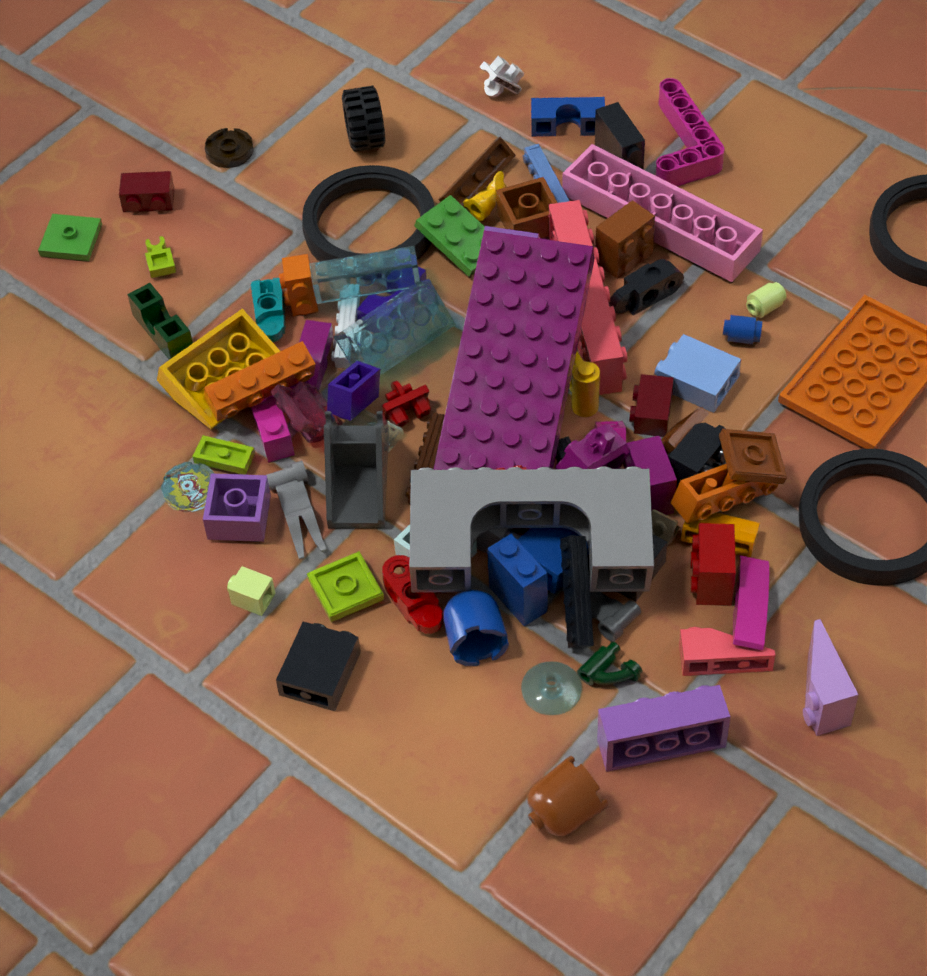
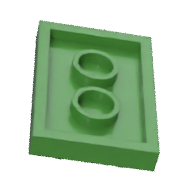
M450 195L419 217L414 226L470 277L476 270L485 226Z

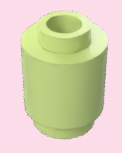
M778 282L767 283L747 296L746 307L752 315L762 318L783 305V301L787 298L786 291Z

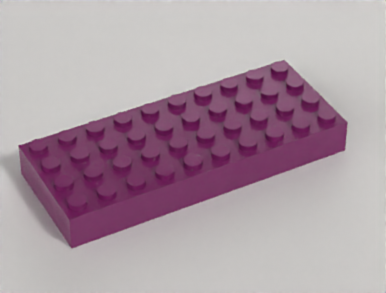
M484 230L434 470H448L454 467L462 468L463 470H477L482 467L492 468L493 470L505 468L507 470L517 465H522L527 469H538L540 467L553 469L595 260L593 246Z

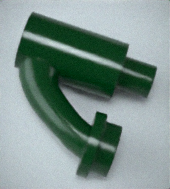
M611 642L607 647L601 646L577 670V674L588 685H593L594 683L609 685L628 679L638 681L642 668L634 660H628L621 664L620 671L606 673L616 662L615 655L621 650L617 643Z

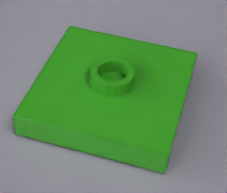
M52 214L38 249L39 255L41 257L89 261L102 227L101 218Z

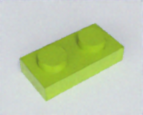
M203 435L192 457L196 464L246 475L255 456V449L251 446Z

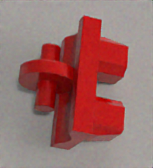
M397 380L391 383L392 391L385 394L388 402L382 404L385 419H388L395 429L409 422V418L405 413L406 410L412 408L417 418H422L428 415L432 409L428 400L429 389L426 384L413 390L410 383L402 386Z

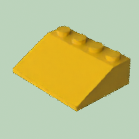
M242 308L161 365L158 370L157 381L174 401L208 428L213 429L224 421L225 418L216 421L205 400L204 387L280 352V350Z

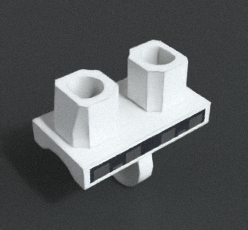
M497 56L491 65L484 61L480 66L482 70L490 75V78L484 82L485 93L490 97L499 96L503 93L504 88L516 94L522 90L517 83L524 76V72L513 63L510 65L504 58Z

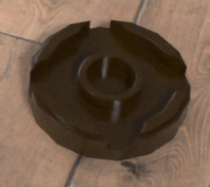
M223 128L213 132L206 139L204 147L208 161L222 168L238 167L246 163L254 151L251 136L238 128H234V131H228V128Z

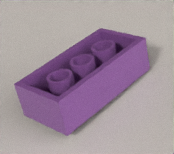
M704 685L691 691L681 693L674 691L661 697L651 699L645 697L637 699L632 703L598 709L597 741L606 772L725 748L730 714L720 685L711 687Z

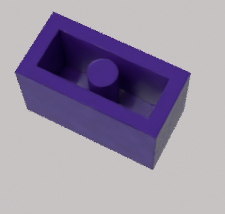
M356 361L328 384L327 411H331L333 415L341 419L351 421L379 397L380 368L360 361Z

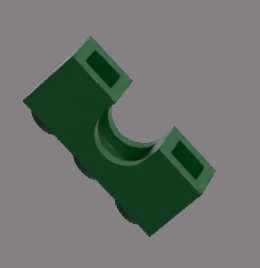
M151 283L127 294L132 315L169 360L193 344L189 328L177 314L172 317L169 315L163 297Z

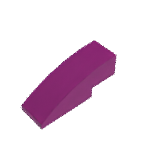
M312 320L305 321L299 342H304L313 358L315 373L308 381L289 387L288 401L310 405L315 404L328 365L327 356L334 338L332 323Z

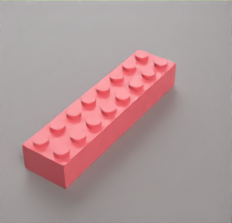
M580 200L549 204V240L588 246L594 244L593 231L591 228H587L589 224L587 210H582ZM597 247L593 248L595 260L577 349L583 361L592 362L599 367V395L622 392V381L626 380V369L623 363H627V352L625 346L621 347L619 343L622 340L619 326L614 325V322H616L614 306H609L608 303L610 302V292L608 286H603V282H605L603 267H598L599 253Z

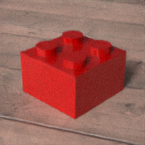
M699 523L698 535H692L690 592L696 593V605L732 606L736 576L734 524Z

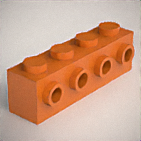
M301 341L204 387V397L216 421L224 418L227 419L236 415L242 409L258 405L272 395L283 393L297 383L308 381L314 376L315 362L304 342Z
M724 464L681 480L671 504L688 524L698 519L704 520L711 514L719 511L725 512L737 504L749 503L758 496L770 495L777 489L778 484L730 480L727 465Z

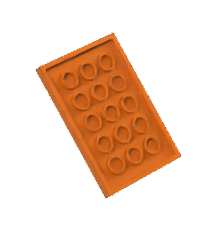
M864 294L779 394L778 402L865 449H877L927 387V326Z

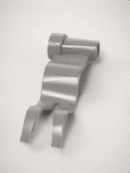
M303 461L292 463V467L267 474L270 490H277L298 558H305L299 517L303 518L321 552L326 551L304 485L309 480Z

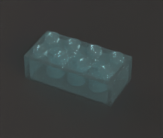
M430 279L414 283L333 337L350 365L360 361L380 368V375H382L456 324Z

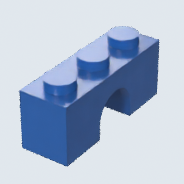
M605 97L531 98L532 137L556 136V128L566 122L578 125L580 136H595V110L605 106Z

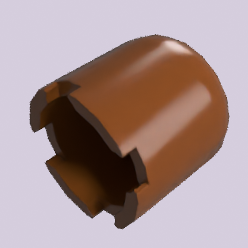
M569 756L529 790L527 795L528 806L532 812L528 814V818L537 830L544 828L554 836H565L608 807L607 800L605 798L600 800L595 793L600 789L599 785L582 764L577 767L574 766L573 762L575 759L573 756Z

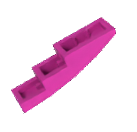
M740 556L738 582L735 589L736 604L733 612L734 645L763 650L769 598V561Z

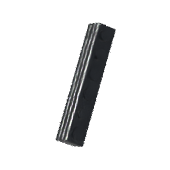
M570 535L560 539L567 629L566 640L570 649H585L594 646L586 536Z

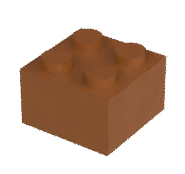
M544 177L496 190V212L505 229L537 233L540 238L549 236V204H555L557 201Z
M632 200L596 227L595 247H597L599 253V263L597 264L618 279L623 274L630 272L640 261L650 257L654 250L655 215Z

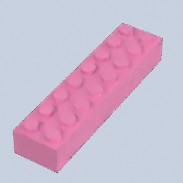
M593 144L563 172L562 188L571 200H580L581 205L606 218H609L630 201H635L655 215V243L730 282L736 279L761 250L763 229Z

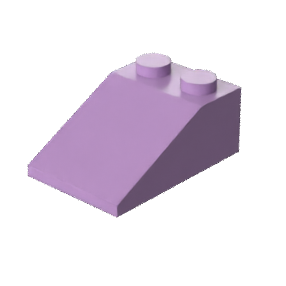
M820 619L814 621L808 651L805 708L803 709V717L806 724L812 726L816 736L851 726L858 693Z

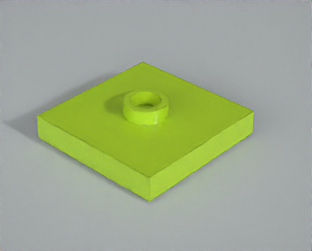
M360 551L307 573V579L330 622L384 600V594Z

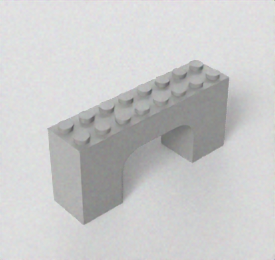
M454 467L448 470H434L432 468L411 470L409 568L412 592H464L471 590L472 546L481 534L495 528H566L572 530L580 536H586L589 550L590 592L650 591L654 558L649 469H641L640 467H628L626 469H611L609 467H599L597 469H581L579 467L552 469L540 467L538 469L523 470L519 467H511L507 470H493L492 468L482 467L477 470H463L462 468Z

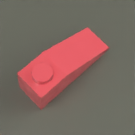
M690 627L688 629H680L679 651L683 676L773 671L775 650L764 647L763 650L734 645L733 635L712 628Z

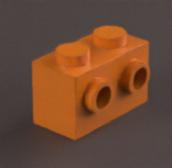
M308 254L282 258L284 273H279L281 289H287L283 291L285 305L291 306L293 316L319 312L316 288Z

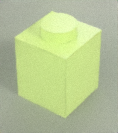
M241 566L236 575L230 578L227 585L232 605L260 616L264 614L276 594L272 577Z

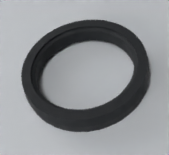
M380 165L352 167L329 176L312 190L303 207L302 229L310 252L320 263L329 269L355 277L386 275L399 259L413 264L425 254L432 243L418 229L405 242L392 249L365 254L349 252L334 246L321 234L318 225L322 213L334 200L347 193L370 188L390 190L403 195L416 206L420 216L435 207L433 198L426 186L416 177L405 171Z
M927 174L898 181L881 194L871 214L869 237L875 255L888 270L904 280L927 287V262L912 257L901 250L890 237L886 225L888 217L899 206L912 200L927 198Z
M859 449L844 452L828 459L811 474L799 502V528L805 545L823 566L845 579L877 586L908 582L927 572V542L917 551L901 558L890 560L863 558L842 549L833 542L823 530L817 514L818 501L831 485L849 476L859 474H879L900 480L916 490L927 503L926 466L897 452L883 449Z

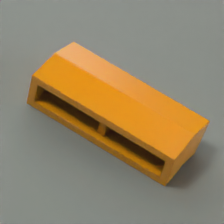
M720 513L711 514L704 520L698 519L688 524L685 521L683 524L680 541L692 543V535H698L699 523L734 524L735 554L747 557L752 556L760 526L758 522Z

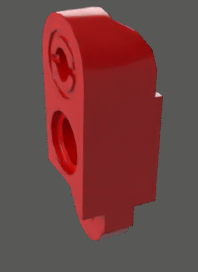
M405 555L390 557L382 567L383 583L387 594L409 624L412 623L417 631L425 634L436 633L442 627V619L444 618L434 592H412L409 568L410 557ZM401 567L403 573L396 574L394 570Z

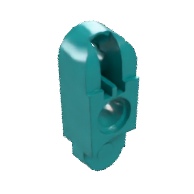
M279 278L262 281L260 279L254 280L251 283L256 324L272 342H276L285 334L284 290L281 289Z

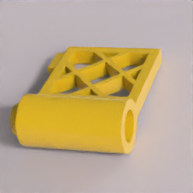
M576 351L569 386L572 392V410L580 417H591L599 409L600 370L596 364L583 361L578 351Z

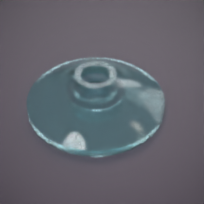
M548 661L533 666L525 674L522 680L521 691L524 701L534 711L544 715H559L571 710L578 703L582 685L578 674L571 667L560 662ZM554 681L556 684L549 685L547 682Z

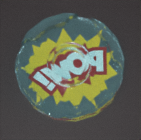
M184 462L174 466L165 474L164 482L161 486L166 504L174 510L181 512H195L205 508L210 475L214 474L213 470L201 463L199 465H192V462Z

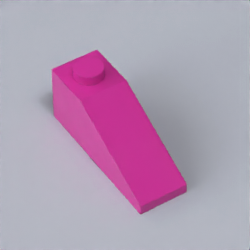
M272 395L258 405L250 407L268 463L295 455L291 435L276 395Z

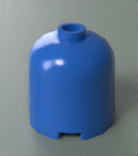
M469 590L455 595L448 601L444 609V624L450 653L454 656L456 663L464 666L480 665L479 660L492 657L494 661L506 652L509 647L506 628L498 604L491 595L481 590Z

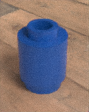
M731 315L730 320H724L723 335L728 336L727 341L746 344L760 342L763 321H758L755 317Z

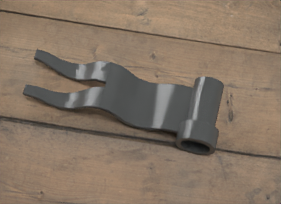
M562 586L559 591H564V587ZM590 592L592 618L600 621L598 628L601 634L607 640L615 642L623 635V630L641 614V609L632 600L623 605L618 600L609 598L602 592Z

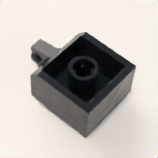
M706 422L695 424L668 456L677 478L676 490L681 480L725 464V457L719 438L721 430L726 429L724 426L718 425L715 428Z

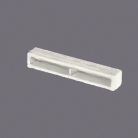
M344 282L343 289L339 290L341 301H338V311L340 313L336 315L338 326H335V336L337 338L333 339L335 351H332V361H335V368H348L353 364L358 321L357 308L359 307L361 295L359 282Z

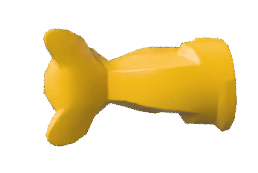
M502 171L497 172L485 191H481L473 198L463 201L464 207H467L478 221L487 218L496 206V190L507 187L504 182V173Z

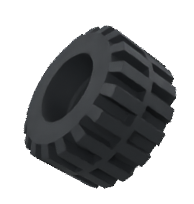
M371 85L343 90V113L348 140L352 150L357 152L384 147V121L378 92L375 87Z

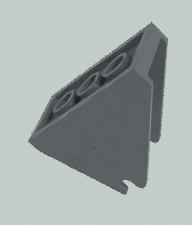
M325 411L324 453L328 529L385 528L389 427L383 411H377L376 426H338L332 412Z

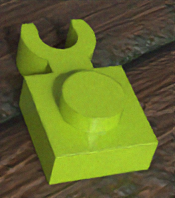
M163 236L159 237L160 243L157 245H152L149 239H146L145 242L148 253H145L151 278L176 273L171 249L166 248Z

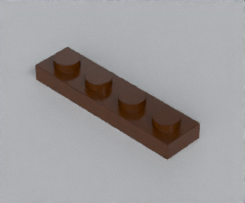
M498 137L438 200L441 202L451 195L464 207L463 201L473 198L476 194L483 191L493 181L495 174L502 171L516 154L501 137Z

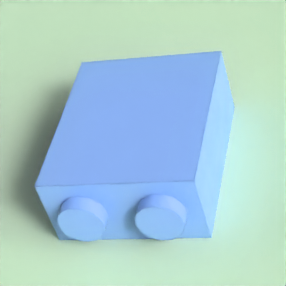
M683 334L677 343H672L668 356L664 361H659L654 374L657 376L673 377L672 395L714 413L738 379L741 359Z

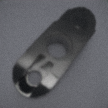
M665 259L657 260L652 264L647 263L624 278V286L617 289L610 297L609 306H614L615 313L617 314L629 311L632 315H635L675 293L682 285L684 275L675 265Z

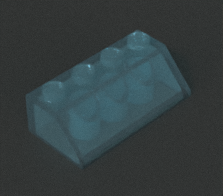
M414 246L309 263L317 304L421 287Z

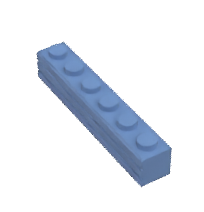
M536 144L525 147L523 161L525 164H528L529 173L533 174L534 179L545 178L557 203L568 202L569 199L540 145Z

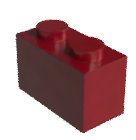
M171 171L121 173L119 198L123 212L173 210L175 188Z
M641 374L639 385L634 384L632 401H637L636 406H631L629 422L634 423V434L664 437L667 434L673 394V377Z

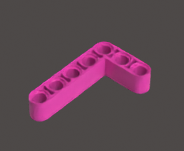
M674 78L662 80L659 86V107L687 148L659 157L656 162L655 176L675 186H680L720 173L724 160L725 148L681 82Z

